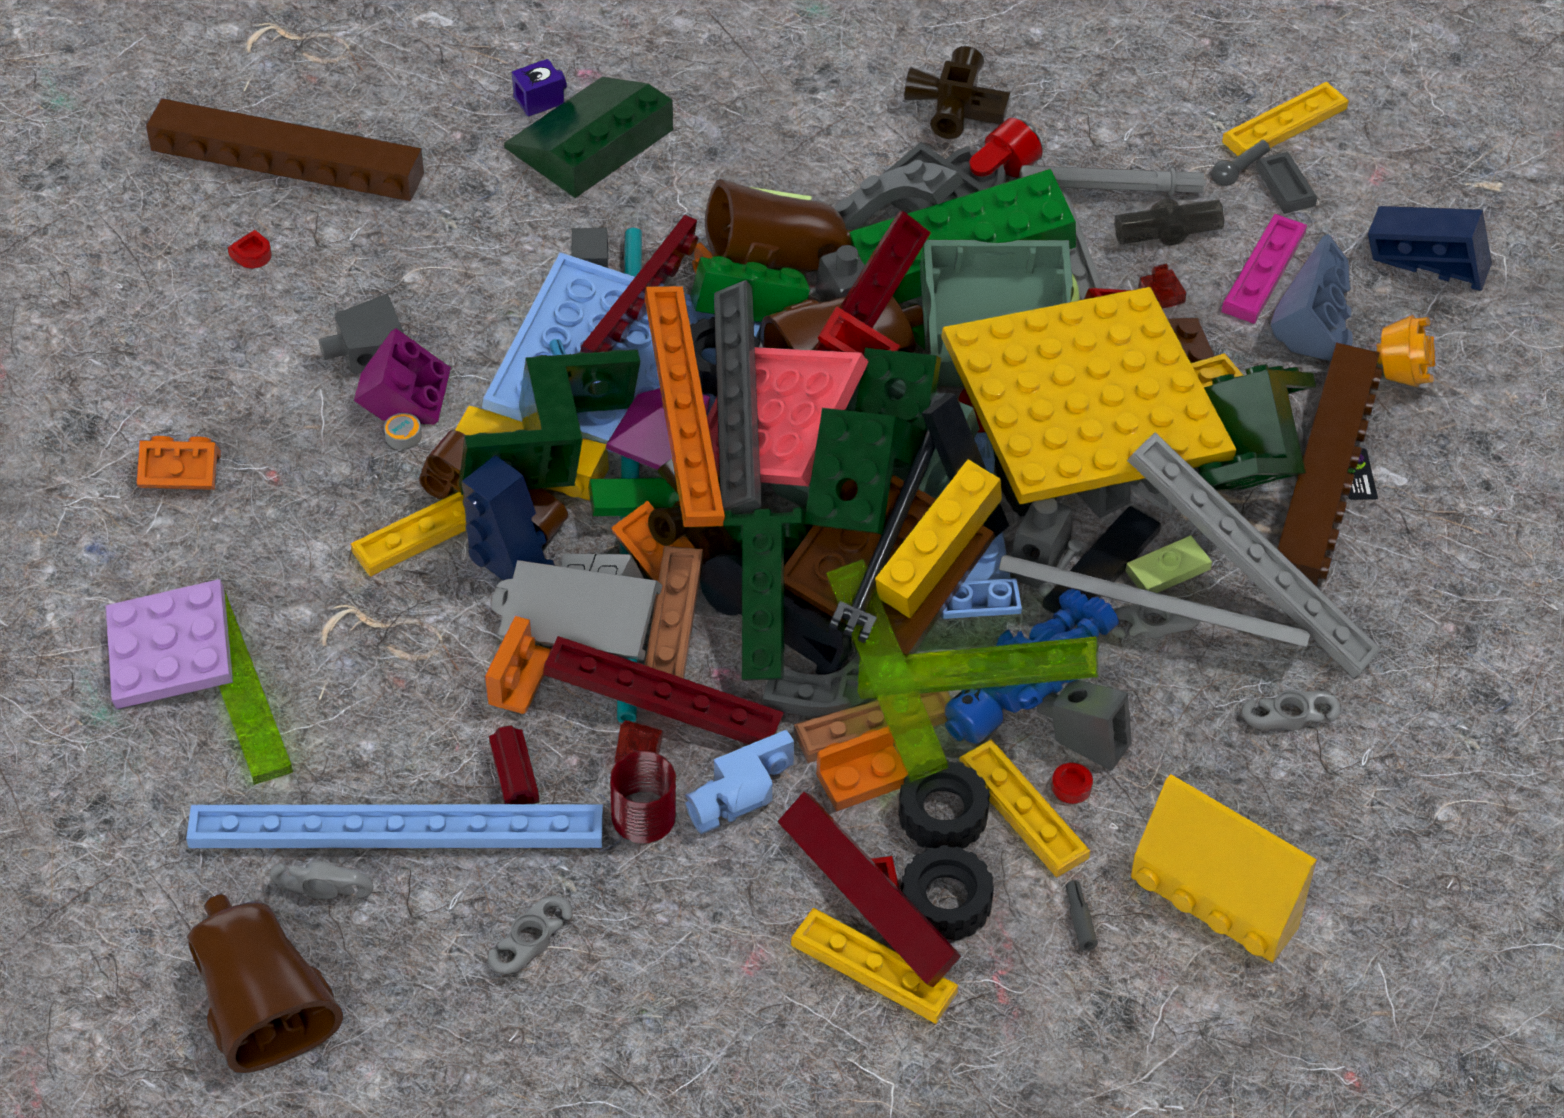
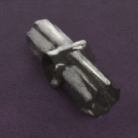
M1163 199L1156 202L1150 210L1115 215L1114 225L1119 244L1160 239L1162 244L1176 245L1184 241L1189 234L1223 229L1225 219L1220 200L1179 205L1174 199Z

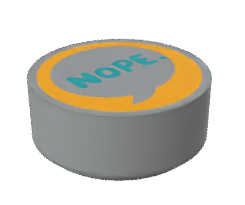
M398 413L389 417L384 423V436L387 444L396 449H408L418 444L422 437L419 419L409 413Z

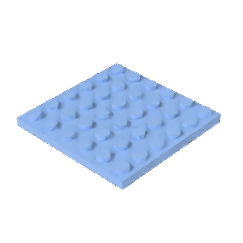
M560 252L483 398L482 409L522 422L519 400L525 358L539 355L552 356L549 344L553 339L561 340L566 354L579 353L583 342L635 277ZM684 293L690 325L697 323L700 319L715 317V314L695 311L690 295ZM647 309L640 321L634 320L631 324L630 331L624 342H617L613 347V350L638 349L641 362L634 399L637 394L660 388ZM754 321V336L758 338L761 322ZM716 348L704 349L701 352L702 358L716 365ZM709 393L704 394L710 397L707 416L717 396ZM628 409L577 413L582 438L607 444Z

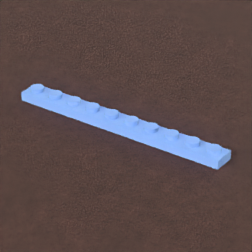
M603 804L191 805L186 840L188 848H602Z

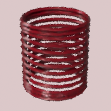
M637 751L625 755L616 762L611 771V821L613 826L624 839L635 843H651L661 840L670 833L676 819V773L674 768L662 755L651 751ZM638 792H650L661 796L659 799L648 803L634 802L626 799L627 796Z

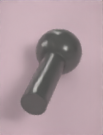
M1261 140L1232 161L1221 160L1217 162L1211 171L1213 181L1225 186L1234 184L1239 177L1240 171L1270 151L1268 143L1265 140Z

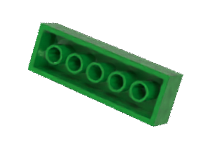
M1051 169L908 213L909 216L931 232L927 240H977L987 243H1006L1016 240H1069V249L1076 248V221ZM894 218L849 232L851 246L858 250V255L864 265L870 259ZM922 248L893 294L898 304L922 296L920 278Z

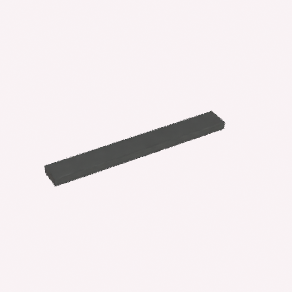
M747 280L714 293L720 493L724 511L731 510L733 514H745L754 509L761 508L752 287Z

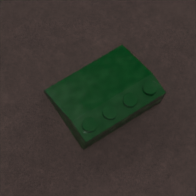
M601 77L504 143V148L568 194L577 198L673 131V100L649 83Z

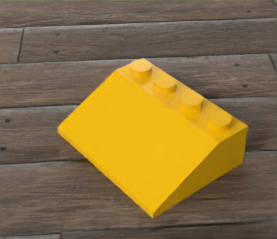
M1170 774L1165 780L1135 852L1131 878L1136 880L1145 890L1154 891L1171 901L1178 910L1190 913L1204 921L1213 931L1225 934L1242 944L1251 954L1262 956L1273 963L1299 929L1317 859Z

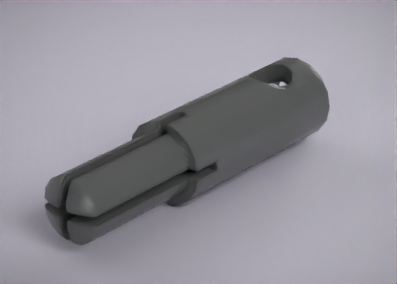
M1071 880L1066 884V890L1071 905L1069 909L1078 944L1082 950H1091L1098 945L1089 907L1084 901L1080 882Z

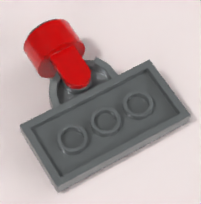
M1011 117L985 138V146L979 151L970 150L969 145L956 150L945 159L920 142L884 173L908 165L915 160H921L923 163L938 164L958 171L964 183L941 202L943 203L1006 183L1007 174L1012 177H1019L1021 166L1034 165L1041 159L1043 148L1039 136L1029 124L1021 119ZM906 197L891 202L892 205L907 214L936 205L919 197Z

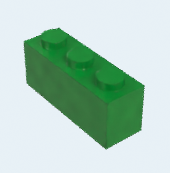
M713 256L711 259L700 257L690 298L695 311L715 314L714 293L747 280L752 287L754 321L762 322L763 317L780 312L786 306L807 300L810 288L805 276L795 269L782 268L779 271L768 269L763 264L757 262H748L745 265L733 263L730 259L722 256Z

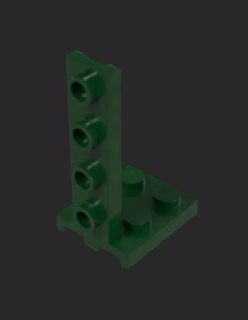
M801 507L793 508V512L771 513V509H754V514H733L731 510L724 511L723 526L738 547L743 549L742 680H783L784 552L794 553L813 526L804 524L805 513Z

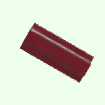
M512 725L498 728L494 734L489 736V744L504 804H536L540 802L523 730L516 729Z

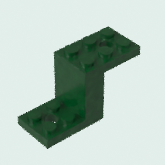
M865 348L864 357L868 363L860 379L855 411L822 408L804 524L882 535L893 467L910 469L927 430L922 412L929 407L932 398L936 396L941 357L937 355ZM902 380L906 386L905 394L899 400H892L889 396V389L894 382ZM854 480L858 486L857 494L852 500L844 501L841 496V488L845 482Z
M638 349L526 357L519 400L524 430L464 435L459 476L461 495H463L462 481L495 455L523 475L528 490L575 486L583 440L577 413L621 410L630 407L634 399L641 362Z
M1264 364L1247 368L1245 376L1234 377V374H1228L1213 378V385L1204 387L1237 450L1233 460L1199 466L1200 473L1198 474L1216 491H1241L1305 474L1306 471L1289 394L1316 387L1313 373L1299 372L1298 367L1284 369L1283 366H1274L1268 368V365Z

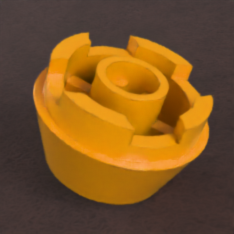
M1410 315L1383 327L1381 343H1377V352H1379L1378 364L1383 365L1387 380L1417 388L1423 383H1433L1434 378L1433 375L1428 374V367L1435 366L1434 336L1426 335L1425 327L1430 326L1429 317L1415 318L1414 315Z

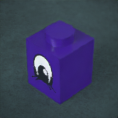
M549 59L511 71L513 97L528 117L564 103V89L567 88L565 76L560 69H555Z

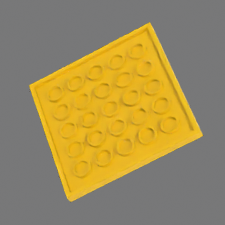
M1151 287L945 326L942 329L941 338L1019 504L1144 479L1145 477L1127 460L1154 433H1157L1192 468L1213 462L1233 460V457H1235L1237 449Z

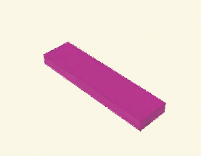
M1277 214L1273 215L1223 302L1221 312L1253 324L1256 323L1306 234V224Z

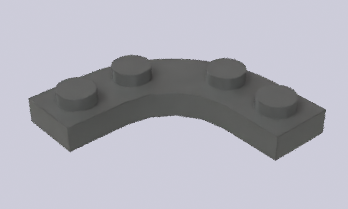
M915 160L908 165L890 170L880 176L873 175L867 177L861 182L860 188L849 197L839 201L835 209L842 216L846 229L856 230L874 213L893 201L906 197H919L939 205L964 182L958 171L938 164L923 163L921 160Z
M868 638L865 644L858 643L857 651L851 662L839 671L826 675H815L784 670L783 680H768L763 696V705L782 712L821 717L866 704L874 699L889 682L898 655Z

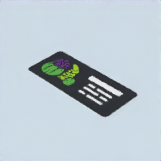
M1362 448L1357 469L1349 468L1348 473L1354 474L1348 499L1377 500L1378 495L1367 449Z

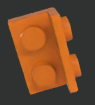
M152 436L151 441H140L137 486L139 488L215 490L217 459L221 458V450L215 442H211L210 438L199 436L190 437L188 442L174 441V438L169 436Z
M647 501L612 526L611 529L615 537L649 579L659 581L664 546L653 538L649 530L648 518L654 507ZM685 536L669 545L672 547L694 548Z
M518 616L514 617L485 675L488 704L520 714L527 712L544 677V664L551 651L549 648L535 645V637H531L529 619Z
M890 726L879 730L872 729L866 731L861 736L842 743H832L817 752L816 775L836 812L901 788V785H904V778L909 772L893 746L894 732Z

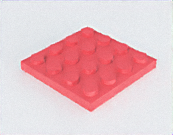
M755 347L761 483L809 486L822 408L846 410L868 363L862 353ZM716 398L707 416L717 476L720 477Z

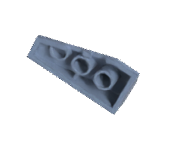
M1329 234L1321 238L1276 306L1271 328L1276 339L1284 342L1291 352L1331 361L1336 342L1352 346L1353 335L1349 329H1346V319L1351 317V308L1346 304L1344 293L1350 291L1348 259Z

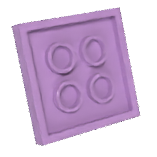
M220 579L106 605L111 697L116 709L233 682L225 592Z

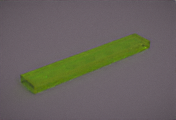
M863 559L826 572L837 604L841 601L851 606L867 569ZM875 589L866 610L867 613L876 616L865 644L858 641V636L862 629L858 625L855 626L851 638L908 778L912 782L947 769L948 762Z
M224 589L233 682L219 685L218 689L252 781L256 785L293 773V769Z
M1095 636L917 653L908 656L896 655L860 659L857 691L860 699L1095 678L1098 677L1099 645Z

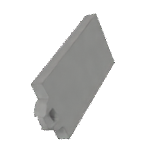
M517 560L513 579H505L495 586L496 589L492 596L491 606L498 615L503 617L498 633L502 638L505 637L514 617L518 616L530 620L531 637H535V644L553 646L557 636L622 658L644 661L646 651L642 647L655 595L661 593L662 584L656 580Z

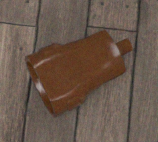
M723 179L717 180L712 187L705 212V232L713 256H722L730 259L733 263L745 265L748 262H757L763 264L768 269L780 271L782 268H791L799 272L818 271L819 261L822 256L837 252L841 246H851L849 232L853 230L846 229L842 216L831 205L818 201L776 195Z
M846 296L820 303L816 300H803V302L786 306L780 312L763 317L760 330L762 347L813 350L819 341L817 337L836 306L840 307ZM892 296L873 329L899 344L900 347L897 351L914 353L916 343L912 328L923 324V310L919 304H913L901 309L898 302Z
M223 894L211 897L204 905L208 918L192 928L187 935V942L193 960L206 985L210 1005L207 1025L214 1037L217 1048L224 1053L229 1068L237 1073H251L263 1070L315 1048L337 1032L343 1021V1012L334 999L332 989L321 972L310 966L288 940L271 908L259 901L232 906L228 897Z

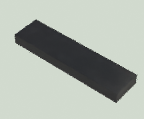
M946 393L922 412V416L948 479L951 481L967 459L983 469H987L956 394ZM1000 503L983 523L984 527L994 532V539L1009 527Z
M1129 506L1070 571L1115 582L1126 570V564L1135 560L1158 535L1161 523ZM1056 585L1043 599L1042 607L1053 614L1060 609L1062 610L1059 597L1065 591L1072 588ZM1080 591L1081 594L1086 595L1088 600H1090L1092 597H1101L1099 595Z

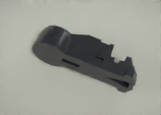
M728 549L708 560L701 570L700 584L702 593L716 611L725 615L733 616L740 614L742 616L743 549ZM784 588V644L817 664L815 672L817 675L836 672L843 665V662L848 659L852 648L851 637L843 635L847 625L841 622L836 631L829 629L828 627L833 617L825 618L827 613Z

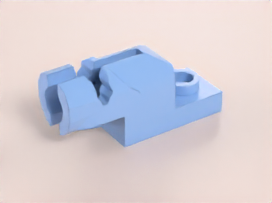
M787 729L714 759V781L710 780L697 790L685 795L688 800L685 802L688 814L700 834L720 827L718 819L720 816L727 819L728 822H732L737 817L766 806L772 801L773 783L769 775L783 772L793 765L794 740Z

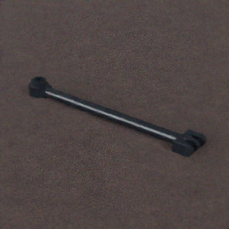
M941 393L934 396L931 400L929 407L932 404H934L937 400H939L942 396H944L946 393ZM928 428L851 606L840 601L828 627L836 631L840 626L841 619L848 621L843 635L851 637L855 626L858 625L862 627L858 641L864 644L876 620V616L866 612L876 589L875 578L889 559L936 449Z

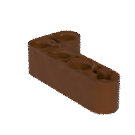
M451 430L427 456L419 476V482L423 489L437 499L446 498L453 489L460 492L459 476L465 435L460 431ZM529 489L528 491L537 513L531 519L536 533L538 531L544 533L546 543L542 546H545L567 520L568 511L558 499L544 489Z

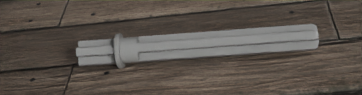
M1023 165L1019 173V178L1051 169L1060 188L1167 192L1169 196H1172L1174 192L1203 193L1206 184L1203 172H1178L1174 168H1169L1168 171Z

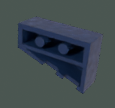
M1379 206L1368 231L1374 261L1412 272H1417V269L1420 268L1439 274L1438 279L1449 282L1450 278H1455L1472 283V289L1482 291L1492 265L1483 209Z
M495 455L462 481L470 558L477 566L486 567L501 580L513 579L517 560L555 566L553 560L545 558L541 548L546 543L544 533L541 531L536 533L531 518L537 513L523 475Z

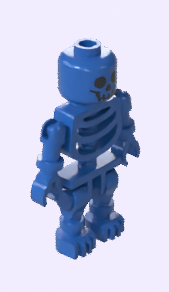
M1068 589L1059 597L1062 610L1057 611L1053 615V619L1036 624L1030 631L1029 639L1024 637L1022 631L1017 632L1015 637H1013L1010 629L1003 632L997 640L995 649L991 648L984 655L985 661L981 665H976L968 674V681L972 683L945 705V716L947 718L945 727L949 734L957 741L964 739L969 743L978 744L1002 724L1003 709L1013 713L1021 709L1031 710L1043 702L1042 699L1051 692L1054 694L1060 692L1063 689L1062 685L1064 683H1070L1085 676L1090 671V667L1085 658L1081 656L1089 641L1093 642L1099 636V633L1107 635L1119 624V619L1111 604L1105 603L1104 599H1099V597H1092L1088 600L1086 595L1081 594L1079 590ZM1042 666L1051 669L1042 674V676L1038 671Z

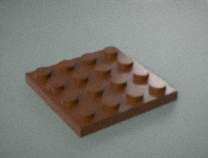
M893 474L884 528L904 484L902 479ZM854 480L844 483L841 488V496L844 501L852 500L856 496L858 491L857 483ZM918 489L888 561L936 501L935 498ZM983 525L980 527L911 618L880 600L876 588L866 610L867 613L876 616L868 638L909 661L994 540V532ZM813 526L784 566V588L833 617L840 601L851 606L881 535ZM841 619L842 623L848 624V621ZM856 625L854 628V630H856L859 633L862 629V627Z

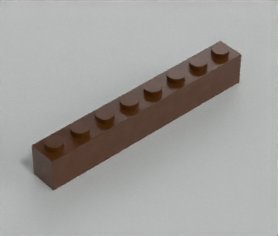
M161 98L146 124L151 151L411 201L424 175L422 148Z
M1337 342L1303 457L1306 473L1298 475L1277 548L1316 587L1319 579L1327 580L1332 558L1326 557L1325 554L1327 550L1332 552L1335 550L1340 530L1334 529L1333 525L1334 522L1342 524L1347 502L1340 499L1342 495H1350L1354 474L1348 473L1349 468L1357 469L1362 447L1355 446L1356 441L1364 443L1369 421L1363 420V415L1371 416L1376 394H1371L1370 389L1378 390L1383 372L1382 368L1376 367L1379 352Z

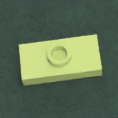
M1190 535L1128 562L1125 572L1139 589L1159 593L1211 570L1212 561Z

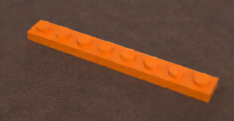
M683 286L646 287L644 298L684 527L723 526L725 515Z

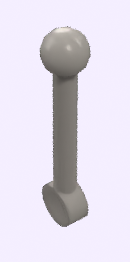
M1072 539L1069 541L1066 547L1067 553L1057 568L1065 569L1072 557L1081 553L1083 544L1079 540ZM1048 582L1041 584L1038 589L1039 594L1045 598L1053 589L1054 584Z

